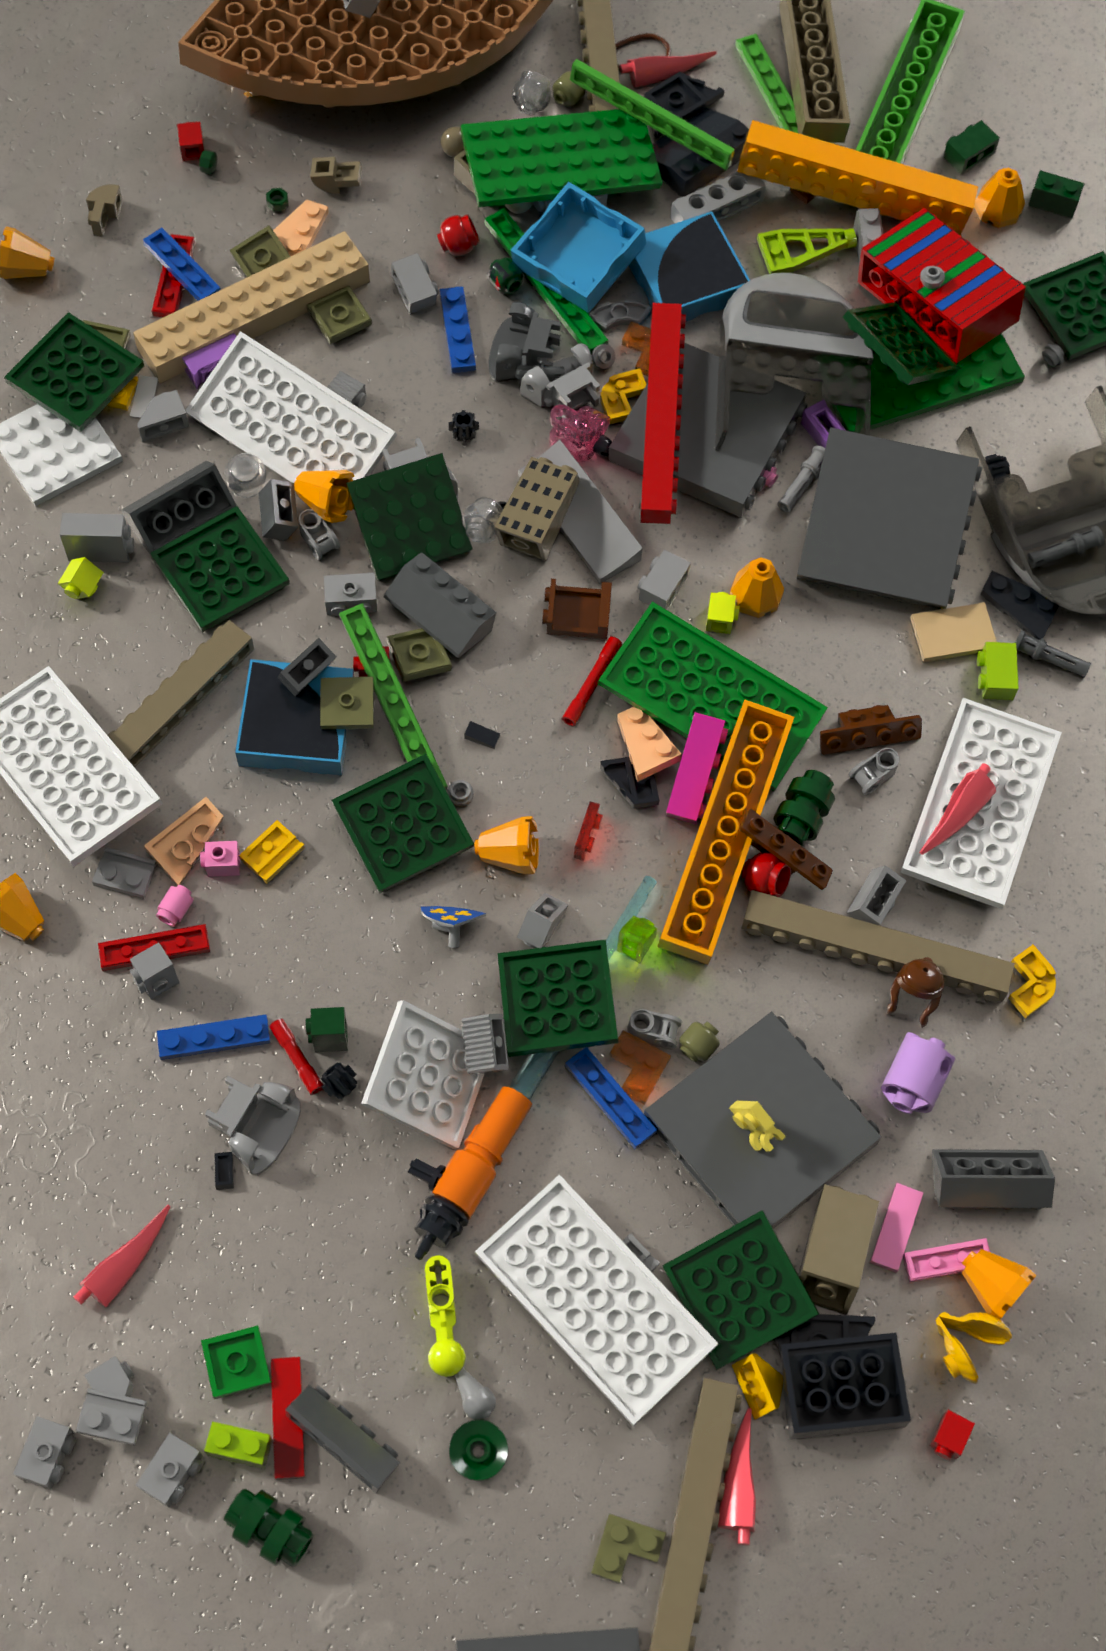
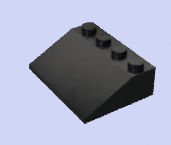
M705 108L686 121L735 149L729 168L740 161L749 129L740 120ZM666 135L652 144L661 179L680 197H685L695 192L726 171Z
M897 1333L780 1345L785 1409L790 1439L904 1428L911 1422Z

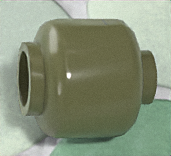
M570 71L565 72L552 85L554 100L566 107L574 106L586 93V89L570 81Z
M707 1021L704 1025L700 1022H693L680 1036L679 1042L682 1046L679 1049L695 1063L698 1060L702 1062L707 1061L720 1046V1041L716 1037L719 1031Z

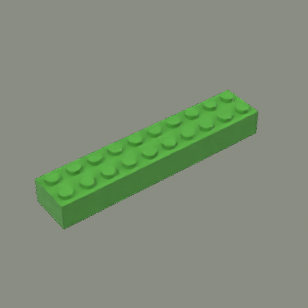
M934 0L920 1L856 151L897 163H904L961 29L965 10Z

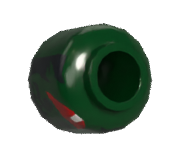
M510 258L496 259L491 263L488 280L500 293L512 294L521 287L523 273Z

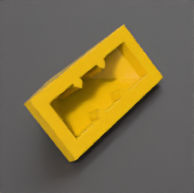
M756 1353L732 1364V1368L749 1408L752 1409V1415L755 1420L779 1408L783 1385L782 1374Z

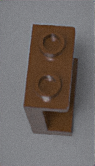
M551 578V586L545 587L544 602H549L548 609H543L542 624L547 625V634L607 639L612 583L602 582L601 589L558 586L556 585V579Z

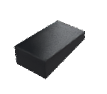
M472 721L469 722L464 734V739L495 749L500 738V733Z
M214 1153L216 1190L234 1189L233 1153Z

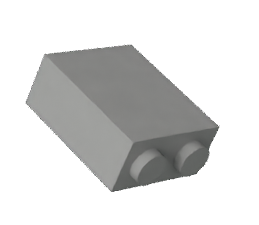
M62 513L60 538L68 561L86 557L89 561L129 562L130 553L134 552V538H130L131 527L129 524H126L124 514Z

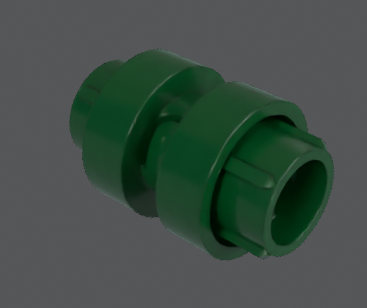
M807 770L803 777L793 778L785 793L787 800L780 803L773 817L777 828L802 847L805 841H812L817 838L823 826L822 817L829 814L835 801V796L831 791L834 786L831 778L817 770Z
M242 1489L224 1516L226 1524L234 1528L232 1538L247 1548L254 1542H257L263 1546L260 1556L274 1566L278 1565L282 1560L291 1567H295L307 1551L314 1537V1534L303 1526L305 1517L292 1508H288L283 1514L275 1509L278 1499L264 1490H260L255 1495L247 1489Z

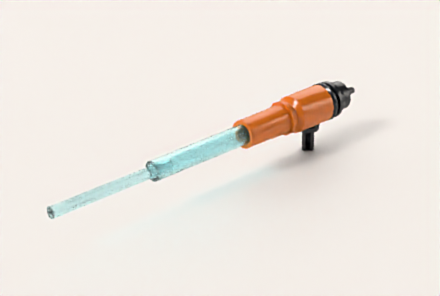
M650 876L644 877L607 937L608 961L657 884L654 878ZM560 1051L530 1054L527 1056L509 1087L504 1086L501 1088L480 1124L475 1125L469 1137L465 1139V1148L455 1151L446 1167L439 1165L435 1168L417 1158L411 1161L408 1173L429 1183L428 1188L434 1194L425 1198L426 1204L421 1206L420 1219L414 1227L415 1231L423 1237L415 1253L416 1259L422 1260L433 1244L446 1248L451 1239L459 1236L463 1231V1227L468 1225V1220L471 1219L496 1178L495 1166L501 1165L503 1162L501 1156L532 1107L531 1097Z

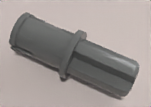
M543 363L538 365L544 371L549 381L562 377L561 374L565 375L563 366H544ZM517 365L515 371L516 378L522 379L536 365Z

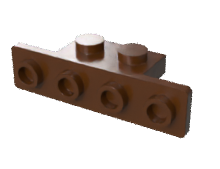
M876 705L871 708L851 709L847 712L838 713V723L841 728L820 731V752L822 755L920 739L922 737V718L920 715L895 718L888 705Z
M752 809L746 812L740 826V831L752 839L751 845L761 853H772L791 867V875L797 872L819 889L823 890L827 887L833 872L831 867Z

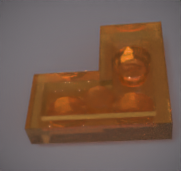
M631 321L622 339V345L642 352L635 369L640 368L643 375L649 376L651 328Z
M623 1030L618 1038L619 1043L613 1046L609 1056L632 1068L622 1089L629 1097L645 1105L668 1065L671 1055Z

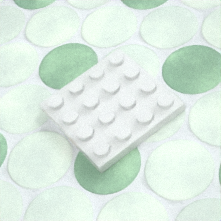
M37 404L0 423V453L35 507L123 461L121 454L96 417L82 432H79Z
M404 1000L398 1001L361 1105L452 1149H459L485 1073L468 1074V1068L465 1064L466 1046L461 1029Z

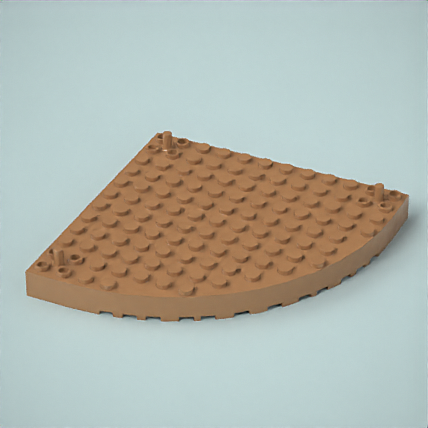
M214 0L178 42L180 64L220 82L250 92L254 96L263 95L279 100L323 105L327 108L395 102L427 95L453 85H459L463 80L480 73L499 61L508 52H511L528 34L553 0H380L370 18L346 11L343 0Z

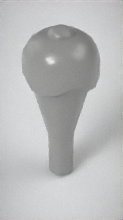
M462 1368L454 1376L463 1400V1410L474 1420L486 1419L495 1408V1396L488 1387H483Z

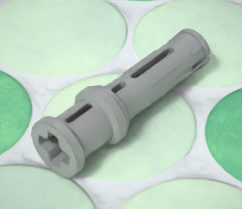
M814 446L812 455L801 464L799 475L778 501V507L784 512H791L811 481L819 478L825 452L824 447Z

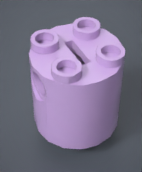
M910 1032L906 1034L881 1086L882 1092L897 1110L907 1114H912L913 1111L921 1113L932 1111L955 1061V1057L944 1049L945 1043L937 1038L926 1040Z

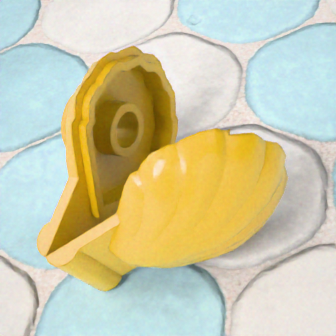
M942 1312L936 1318L938 1332L944 1337V1345L948 1354L943 1357L945 1365L953 1378L961 1375L971 1383L977 1384L979 1377L976 1369L960 1341L952 1334L950 1335L946 1328L966 1332L973 1338L988 1344L1004 1345L1012 1339L1010 1329L1005 1323L988 1313L976 1312L955 1317L947 1312Z

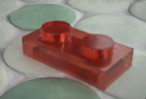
M589 802L574 848V858L584 861L586 853H591L593 850L595 838L592 837L594 829L599 830L603 815L599 814L600 804Z

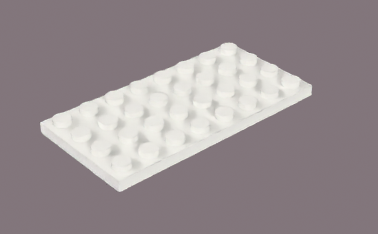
M241 331L185 410L189 416L292 483L295 482L296 477L303 471L347 470L353 472L355 476L352 477L353 480L369 476L383 457L382 449H388L397 436L395 431Z
M49 666L0 698V775L73 867L163 804L160 797Z
M963 698L900 873L1003 909L1062 732ZM982 763L989 765L991 770L987 776L995 785L996 793L958 832L923 855L920 854V850L944 814L953 791L965 775L979 769Z
M560 1175L475 1251L480 1260L632 1426L639 1422L718 1346V1342Z

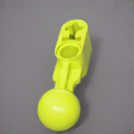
M436 1255L428 1259L425 1264L430 1326L436 1332V1343L433 1344L429 1351L428 1361L431 1369L436 1374L450 1377L456 1375L463 1368L466 1357L463 1347L454 1340L453 1336L456 1313L451 1265L447 1258ZM441 1266L442 1284H437L435 1267ZM438 1294H445L448 1296L449 1301L444 1306H437L433 1302L434 1297Z

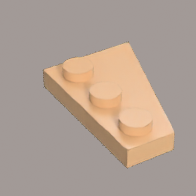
M306 199L273 230L290 256L312 246L329 213L328 206Z
M636 707L617 714V721L624 743L629 751V758L631 764H633L637 782L681 761V752L649 715Z
M205 797L145 844L144 849L177 886L181 885L200 856V852L204 850L205 842H209L222 822L223 815Z

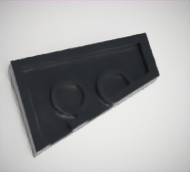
M993 570L980 594L1001 613H1007L1014 619L1020 629L1027 630L1038 640L1044 638L1059 607L1058 604L1042 596L1033 588Z

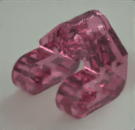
M563 404L556 405L550 412V423L553 428L549 433V443L553 446L558 441L556 437L563 435L564 439L561 438L560 440L578 462L589 461L595 454L593 446L600 436L605 435L611 417L591 406H585L576 411ZM562 415H565V418L562 417L560 420L557 419V416L561 417ZM585 447V450L577 451V448Z

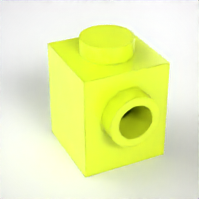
M86 557L72 559L58 585L64 589V593L73 599L90 597L96 592L98 588L97 583L104 572Z
M711 592L706 631L731 634L733 620L738 621L740 606L735 605L736 595H729L726 592Z

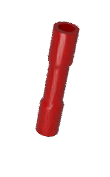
M280 1018L271 1023L269 1028L297 1069L298 1075L309 1094L315 1095L322 1091L324 1084L299 1048L285 1020Z

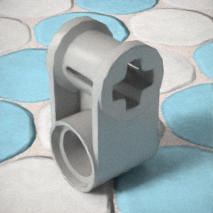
M307 509L300 514V534L317 560L321 559L322 555L330 550L340 548V543L335 533L315 511ZM310 523L315 524V526L308 527L306 525Z
M883 748L867 760L857 764L849 772L850 778H855L863 788L862 792L864 795H868L895 775L900 761L899 755L894 749ZM881 761H889L892 766L886 767L881 764Z
M638 1009L632 1013L627 1031L632 1039L655 1044L661 1048L675 1049L677 1047V1041H675L677 1030L682 1025V1020L673 1015ZM638 1020L643 1021L647 1024V1028L639 1029L635 1026L634 1022Z

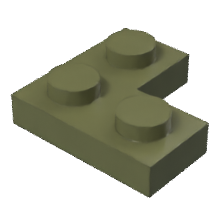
M609 1514L591 1574L620 1584L628 1554L657 1564L666 1532Z

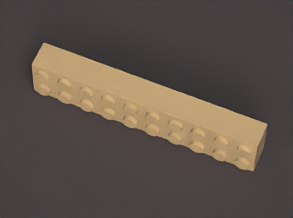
M343 231L134 331L133 335L137 350L153 375L158 378L159 384L185 372L187 366L182 357L232 333L237 337L240 331L252 339L307 313V305L347 286L354 290L369 283V264L347 233Z

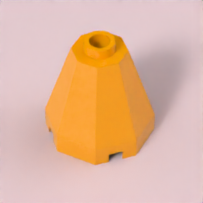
M1008 167L999 169L983 185L974 205L982 222L987 223V221L993 222L992 226L997 228L1017 223L1025 206L1021 178L1018 172Z
M7 226L4 228L3 235L5 237L4 240H1L0 278L46 276L47 271L52 272L55 257H51V250L15 228Z
M347 470L303 471L296 477L294 490L297 496L323 520L331 523L345 521L348 517L344 515L346 511L354 509L346 486L347 482L354 481L352 477H355L353 472Z
M760 557L752 560L737 572L729 595H736L735 603L737 606H740L739 612L760 618L765 616L767 612L771 611L773 613L777 611L784 593V586L771 560Z
M533 816L520 817L481 832L479 839L475 840V854L479 855L482 862L521 874H535L536 870L534 868H537L539 863V838H535L533 832H538Z
M14 873L0 883V930L24 942L28 939L34 941L44 931L42 925L45 921L24 881Z
M983 1249L977 1254L972 1250L962 1262L965 1266L962 1274L986 1313L999 1319L1004 1316L1006 1311L1037 1276L1028 1267Z

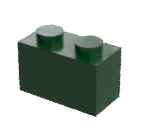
M981 120L974 125H969L959 135L950 137L945 144L946 148L943 157L962 175L995 154L1000 137Z
M1040 170L1028 206L1073 219L1085 183Z
M344 1007L311 1008V1018H306V1035H308V1044L313 1043L315 1052L348 1051V1029Z

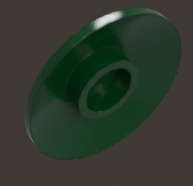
M472 1420L464 1423L454 1432L449 1444V1456L453 1467L463 1477L474 1481L487 1480L498 1474L505 1465L508 1456V1444L505 1435L495 1424L486 1420ZM479 1446L484 1449V1454L481 1457H476L473 1454L475 1447Z

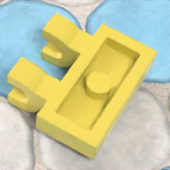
M736 1101L729 1107L734 1114L732 1118L735 1123L742 1129L750 1130L749 1142L754 1150L759 1151L763 1148L765 1151L770 1152L774 1147L770 1144L769 1139L771 1140L775 1136L777 1140H783L786 1137L782 1131L774 1127V1121L758 1101Z

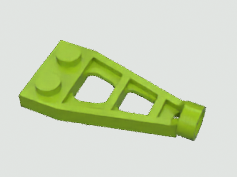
M853 228L845 230L778 229L759 233L757 236V241L769 274L792 273L842 249L853 248L857 245L856 234ZM827 238L829 246L814 250L811 239ZM789 241H801L805 244L807 252L798 257H791L786 243Z

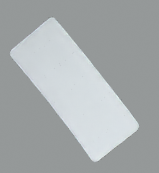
M139 375L130 416L142 417L155 396L157 377Z

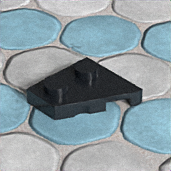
M629 757L600 761L601 770L633 809L659 805L660 800L654 774L637 782L635 770Z

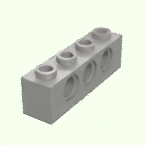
M736 171L734 174L724 179H718L713 184L699 188L685 197L677 198L672 202L670 218L674 223H678L712 211L719 222L764 201L766 185L761 178L747 176Z

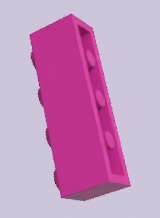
M694 713L666 810V817L695 825L698 818H703L707 804L703 803L705 793H711L714 779L710 778L712 768L718 769L721 754L717 753L719 743L725 744L729 730L724 728L725 720Z

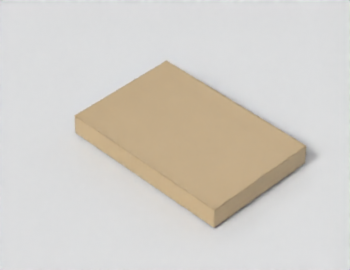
M985 602L912 614L910 618L923 662L978 654L979 651H982L985 642H997Z

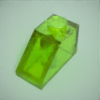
M633 916L619 931L617 952L640 964L656 938L657 928L654 927L650 920Z

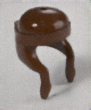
M929 957L912 960L901 968L891 986V1003L887 1006L888 1015L897 1010L900 988L917 998L932 999L920 1015L919 1022L922 1028L927 1025L929 1021L928 1016L938 1008L944 989V979L941 970Z

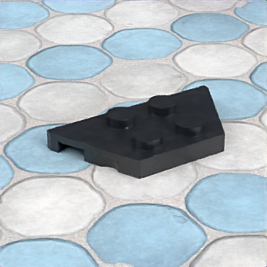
M678 72L645 92L644 98L679 118L687 120L723 98L725 90L720 87L717 90L705 86V81L693 79L687 74ZM652 128V132L655 138H658L659 136L663 135L661 132Z
M819 1314L774 1339V1342L781 1354V1344L866 1336L875 1323V1317Z

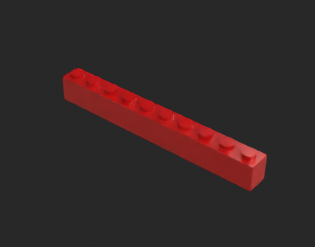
M653 303L640 523L671 524V514L676 515L677 499H672V493H677L678 478H673V472H678L679 457H674V451H679L680 436H675V430H680L681 415H676V409L681 410L682 395L677 394V389H682L683 374H678V369H683L684 354H679V349H684L685 334H680V329H685L686 314H681L682 304Z

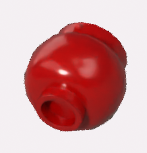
M468 214L462 217L459 215L448 217L440 226L441 233L437 234L443 251H449L451 255L456 257L470 253L474 246L480 244L478 233Z
M769 852L754 855L745 862L742 869V878L750 892L754 890L780 897L784 894L790 882L791 867Z

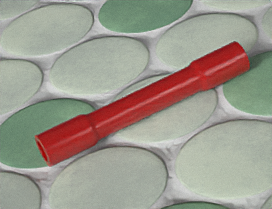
M609 637L584 684L565 711L562 721L567 725L575 726L588 700L598 685V680L623 645L618 638Z

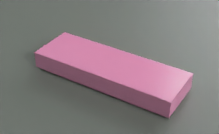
M896 1183L870 1260L871 1264L895 1273L898 1272L923 1192Z
M987 1238L904 1253L903 1259L909 1283L962 1274V1271L965 1269L962 1262L972 1250L976 1254L981 1249L990 1252Z

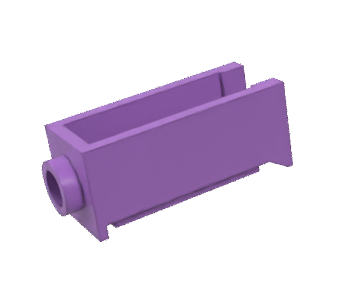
M234 333L182 357L187 366L185 372L196 389L199 388L201 383H205L235 340L236 335Z
M822 400L804 409L801 424L818 446L826 448L829 433L817 417L826 424L829 430L830 427L840 430L845 429L828 408L825 400Z

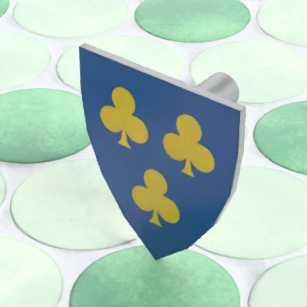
M422 906L420 908L421 914L433 921L432 927L434 929L449 932V947L451 948L459 947L460 925L486 916V913L457 907Z

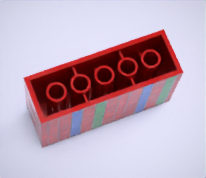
M925 208L861 248L858 283L883 304L897 302L956 363L1019 322L1026 287ZM937 266L944 271V282L938 288L929 289L922 284L920 274L925 267Z

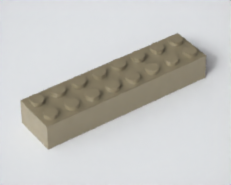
M780 0L779 8L798 133L826 142L844 143L851 122L831 0Z

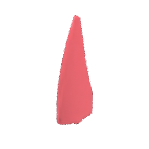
M717 51L688 56H647L627 60L626 64H620L619 70L621 74L629 73L633 87L637 88L666 80L678 72L684 73L716 55Z
M982 763L979 769L965 775L953 791L944 814L920 850V854L923 855L958 832L996 793L995 785L987 776L991 770L989 765Z
M167 1204L133 1239L100 1262L80 1282L79 1285L82 1288L73 1296L80 1305L90 1295L105 1308L109 1305L136 1272L147 1255L164 1223L170 1206Z
M748 1408L730 1453L729 1468L724 1477L725 1489L719 1508L718 1527L738 1531L739 1545H750V1532H755L756 1500L750 1457L751 1408Z

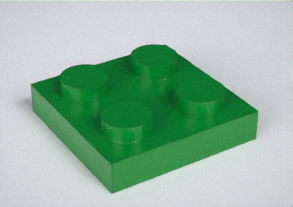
M258 1325L201 1340L214 1400L272 1384Z

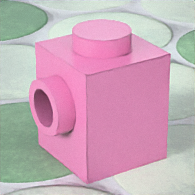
M205 842V852H200L201 868L206 869L208 877L240 876V850L238 842Z

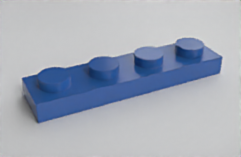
M162 227L143 239L144 246L197 301L221 290V287Z
M463 286L440 289V300L452 373L476 371Z
M267 1014L157 1031L159 1057L161 1060L271 1044Z
M587 1047L565 1062V1067L635 1150L657 1133L654 1125Z

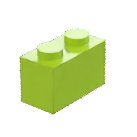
M985 642L982 651H979L977 655V666L981 667L982 673L979 674L978 688L982 689L983 699L1014 700L1019 689L1016 643Z
M212 1421L204 1452L209 1457L265 1469L273 1439L270 1434Z

